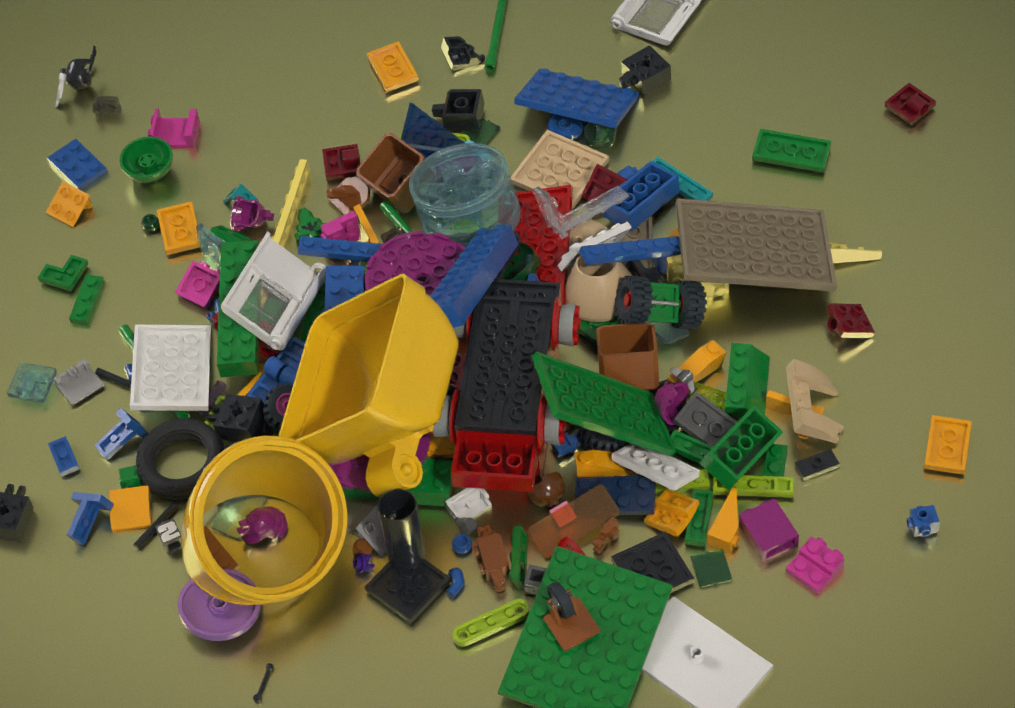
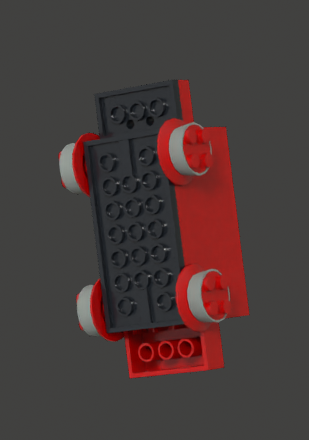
M494 279L463 326L453 328L458 339L466 338L468 342L461 390L455 389L453 396L446 395L441 418L434 425L431 435H434V437L449 436L451 443L456 444L451 469L453 487L534 492L535 483L542 480L547 443L558 446L565 443L564 427H567V422L556 419L551 414L550 406L532 359L536 351L559 359V344L572 347L578 345L579 334L577 331L581 327V318H579L580 306H577V304H561V283Z

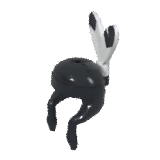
M94 45L90 59H73L68 63L67 68L60 69L55 107L58 106L59 99L62 97L65 81L70 88L75 90H86L91 85L92 76L89 72L92 70L97 54Z

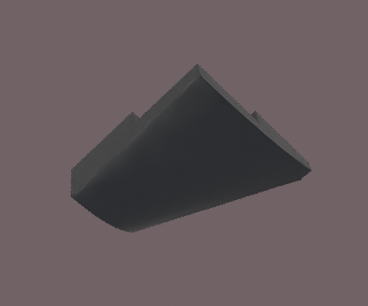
M443 37L441 49L451 70L468 68L485 61V55L475 53V48L467 44L462 37Z

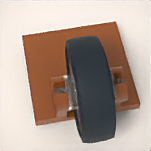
M554 582L547 587L550 597L547 600L550 613L544 616L543 620L564 652L601 632L580 598L575 599L570 589L565 590L559 582Z

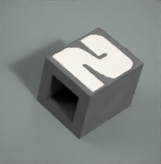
M174 518L163 521L155 526L167 555L182 549V536Z
M529 564L524 582V593L537 594L547 568Z

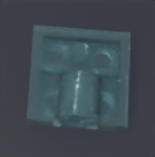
M201 223L196 226L197 239L201 244L200 250L205 256L211 257L216 266H220L221 243L226 242L215 236Z
M20 362L7 391L8 397L44 403L56 376V368Z

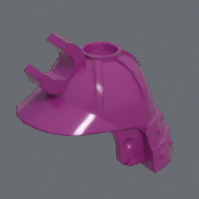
M239 195L236 197L230 215V227L232 230L253 229L261 226L265 220L274 221V213H271L270 210H265L258 200H245Z
M666 381L664 386L658 388L654 402L659 409L662 419L669 425H676L673 423V420L679 414L677 409L688 398L689 387L685 382L679 383V381H676V384H672Z
M273 506L255 508L246 515V519L239 521L241 527L237 528V531L247 543L254 544L266 537L273 539L279 536L282 539L287 531L288 524L285 514L278 508Z

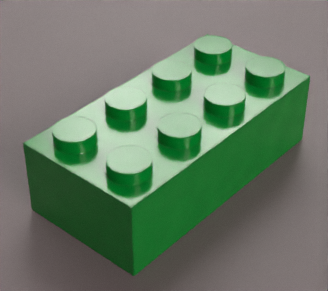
M753 405L706 454L699 464L730 490L775 443L783 431Z

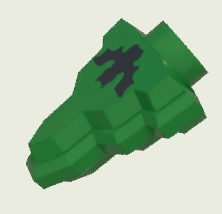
M305 207L299 209L297 215L299 223L296 226L297 232L294 234L296 243H300L301 236L320 238V234H322L321 225L326 223H323L320 218H315L312 212Z

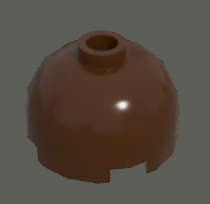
M557 471L541 477L542 480L534 485V492H526L529 500L534 505L553 508L560 503L559 499L562 498L565 492V484L562 476Z

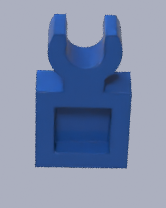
M579 430L575 431L571 436L568 432H565V443L560 444V446L550 444L558 457L574 452L576 446L582 447L584 445L578 439L580 437L578 436Z

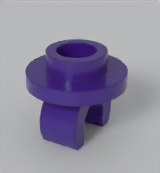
M358 553L354 557L353 567L357 573L373 570L375 565L367 563L372 559V555Z

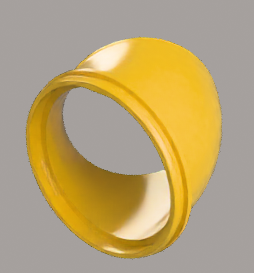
M252 437L224 449L204 469L186 504L182 521V556L185 568L191 579L209 595L222 601L240 605H257L284 601L311 589L322 580L335 564L346 537L347 504L342 486L336 474L316 451L296 440L286 437ZM263 495L279 498L298 507L309 517L319 537V550L310 567L298 578L287 584L270 588L246 585L228 575L213 558L204 535L203 514L217 504L236 497Z

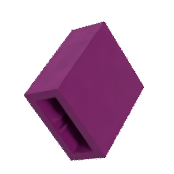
M775 498L770 501H764L759 506L746 509L739 514V526L762 562L798 546L799 534Z

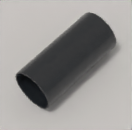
M394 489L388 491L381 496L377 505L388 561L399 570H411L418 567L426 556L417 501L415 496L407 490Z

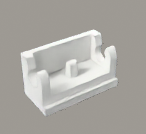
M466 488L445 501L446 511L455 523L456 517L464 520L469 517L474 518L492 507V504L488 499L490 498L488 493L481 488Z

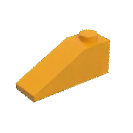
M712 340L700 347L678 369L690 370L693 373V382L695 384L722 367L726 351ZM673 373L667 378L672 384H676V381H679Z
M600 450L574 452L577 477H609L637 473L612 461V453L614 452Z
M734 487L731 489L707 534V545L730 553L733 547L736 548L740 541V536H738L737 489Z

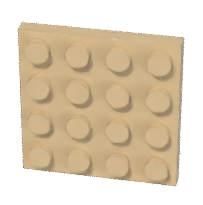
M546 130L510 177V183L527 191L572 185L573 210L582 198L583 191L596 164L605 167L609 162V156Z

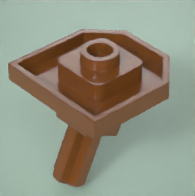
M358 177L345 178L337 188H331L326 191L327 198L344 215L352 211L355 212L353 207L358 204L363 209L370 201V188Z

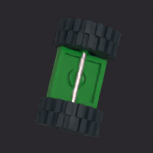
M624 276L621 282H619V289L616 290L615 309H617L616 316H619L618 320L622 324H643L645 321L671 323L675 328L697 329L699 328L698 325L701 326L702 324L701 320L705 318L704 312L707 309L705 308V304H707L705 297L707 295L704 292V286L700 282L679 280L675 284L648 282V278L638 276Z

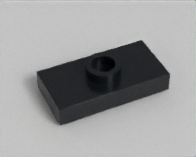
M832 449L795 462V467L802 480L806 481L840 468V463Z

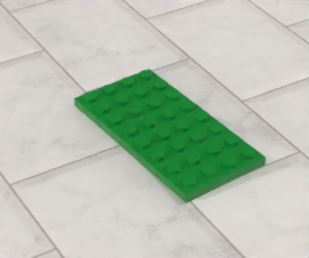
M537 351L532 356L534 367L537 370L540 383L554 418L656 451L660 454L672 457L676 453L666 424L654 402L655 397L652 392Z

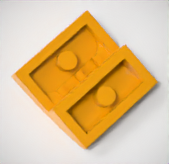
M148 485L109 490V500L114 503L110 511L112 532L149 528L152 525Z
M666 489L655 500V514L647 515L644 519L645 524L678 537L695 514L699 500Z

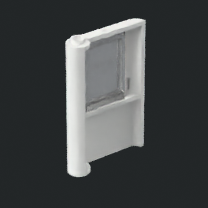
M267 231L222 302L221 309L227 316L273 349L283 350L326 280V266L322 263H314L311 267L275 242L270 237L271 233ZM315 268H320L321 271L318 273Z

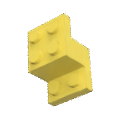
M681 255L666 257L667 281L670 284H675L679 280H684ZM696 281L704 286L706 297L721 296L729 293L728 283Z

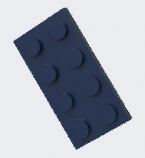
M645 476L576 477L574 513L576 516L654 515L656 482L651 481V479Z

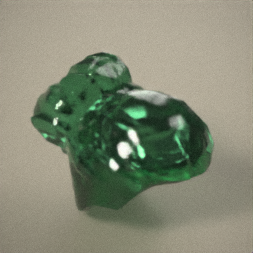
M589 122L584 128L586 144L592 147L603 146L606 149H610L614 145L617 130Z

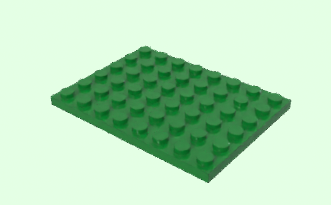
M556 546L498 689V695L535 708H628L673 585ZM554 582H559L565 590L570 589L571 595L573 594L575 599L580 598L601 631L566 652L563 651L543 620V617L550 613L547 600L550 599L547 587Z

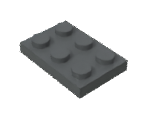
M695 391L673 420V423L695 439L714 447L737 421Z

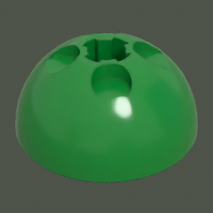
M142 137L125 146L120 154L119 161L122 170L130 179L148 184L161 180L169 172L173 162V153L170 145L165 140L158 137Z

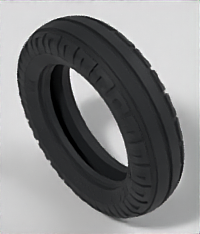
M188 418L170 420L151 430L141 442L136 456L137 472L142 483L145 486L148 485L149 490L157 496L172 500L189 499L203 469L225 449L220 435L204 422ZM182 439L195 440L204 445L208 450L204 466L189 477L170 479L162 476L155 469V459L160 450L174 441Z

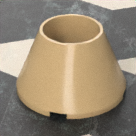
M580 254L565 284V305L577 304V306H580L579 318L585 321L605 322L614 320L617 309H615V297H617L616 290L619 289L618 284L624 276L633 275L622 262L587 265Z

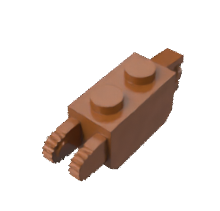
M489 525L480 526L477 528L478 538L476 539L478 546H474L476 557L481 558L482 563H479L481 575H486L487 582L492 581L496 592H502L506 588L505 577H508L510 570L502 537L497 533L493 534Z

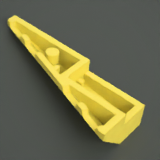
M829 242L833 263L877 260L882 257V251L878 249L864 250V247L848 249L846 244Z

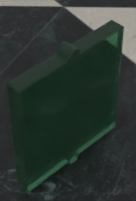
M482 119L480 130H463L461 134H466L471 141L480 145V148H485L500 130V126L490 122V120Z
M723 549L711 552L705 551V553L690 556L699 588L712 585L718 586V584L732 581Z

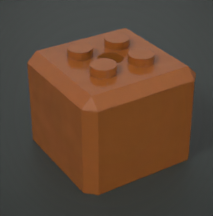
M392 133L385 134L356 169L357 176L371 191L385 201H388L401 213H408L437 178V170L421 153Z
M648 322L643 324L606 325L596 328L599 374L646 391L655 390L659 386L658 350L654 324Z

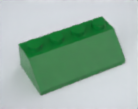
M731 343L725 413L736 421H739L753 405L765 415L770 356L751 344Z

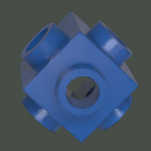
M934 505L917 506L910 509L909 518L906 521L908 529L912 530L914 537H925L938 533L940 521Z

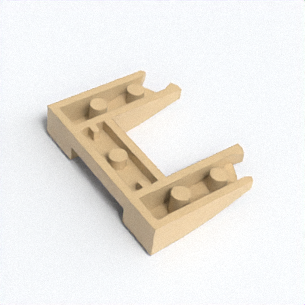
M793 359L786 366L794 432L837 443L839 441L837 435L843 431L844 426L812 411L809 390L837 396L839 394L837 389L833 387L827 374L808 363Z

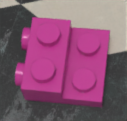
M354 211L321 225L322 234H320V238L347 241L361 239L358 219Z
M192 261L175 293L208 309L215 294L219 295L220 270L217 268L215 270L209 269L210 265L203 261H200V263Z
M811 536L799 549V554L786 567V572L816 594H819L843 569V554L837 549L833 551L829 549L823 539H815Z

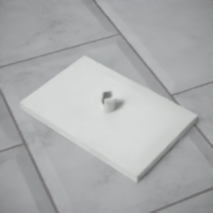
M135 325L130 410L208 411L211 325Z
M673 596L666 605L642 672L693 708H739L773 669V664Z

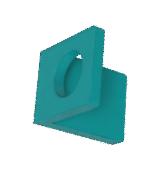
M240 184L231 190L223 202L226 203L230 199L235 201L238 195L245 200L252 201L258 199Z

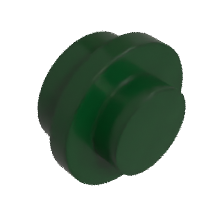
M153 214L145 215L141 222L142 228L146 231H154L160 225L158 217Z

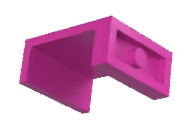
M155 108L154 115L151 116V129H148V137L161 138L170 147H195L200 122L197 109H190L188 118H161L159 108Z

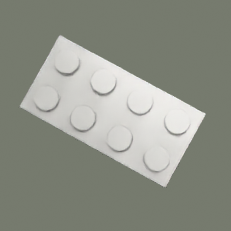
M628 222L623 224L617 223L608 231L606 229L602 230L594 238L589 236L583 243L579 244L577 242L569 248L570 251L561 257L562 261L557 266L561 272L574 266L580 255L579 250L581 246L620 242L632 227Z
M628 444L612 453V461L667 487L669 490L675 491L699 477V469L674 457L660 454L635 444Z

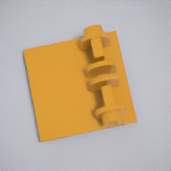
M62 181L45 213L74 227L83 209H90L92 207V202L89 199L90 195Z

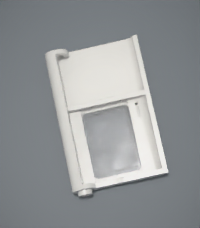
M624 0L610 18V22L615 29L667 46L673 41L702 0Z

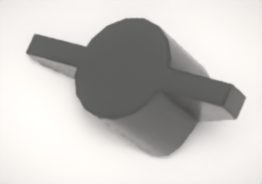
M670 369L681 383L685 382L691 392L695 390L693 373L690 370Z
M459 517L455 518L456 523L460 527L461 534L469 535L471 532H478L477 528L480 526L477 525L473 518L469 517L465 520Z

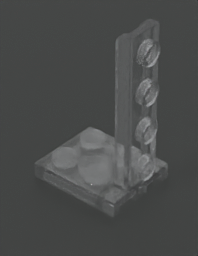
M539 186L532 190L547 226H552L553 232L555 234L558 233L561 239L568 236L566 231L573 230L577 225L591 220L592 217L599 213L606 212L608 208L622 203L629 197L626 191L620 186H616L562 216L556 209L558 203L554 197H550L549 193L543 191Z

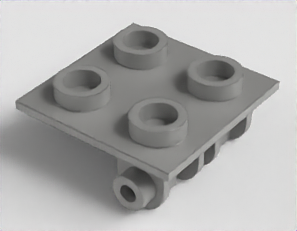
M87 359L84 361L80 360L79 363L75 364V367L73 365L70 366L71 370L67 368L66 372L57 374L53 380L54 384L72 406L105 386L90 368V363Z
M376 505L355 527L357 531L355 535L359 539L363 537L383 557L386 553V547Z

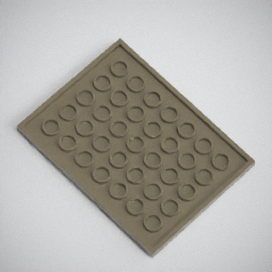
M690 199L676 200L684 280L836 291L837 282L824 210Z

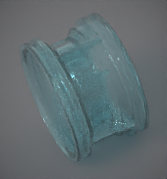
M465 143L444 148L423 160L410 177L409 190L424 234H435V232L444 234L456 243L460 242L466 247L480 229L493 230V227L503 224L505 226L511 224L514 231L519 224L521 208L512 184L507 161L504 155L492 146L480 143Z

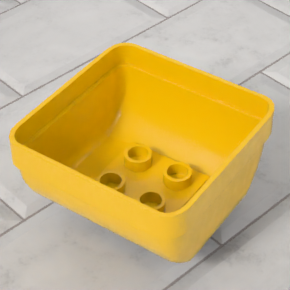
M399 274L320 314L309 330L279 432L280 437L290 438L310 447L328 464H340L362 455L368 456L370 459L366 470L367 486L379 498L388 491L394 489L409 490L420 484L423 470L419 459L415 456L419 440L423 435L432 432L434 425L441 418L458 351L459 342L452 324L440 306L425 293V287L407 275Z

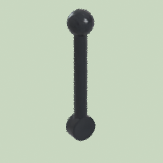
M271 663L266 665V672L258 693L253 696V700L256 703L262 701V691L270 671L274 668Z

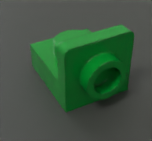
M136 465L119 469V483L122 489L142 486Z

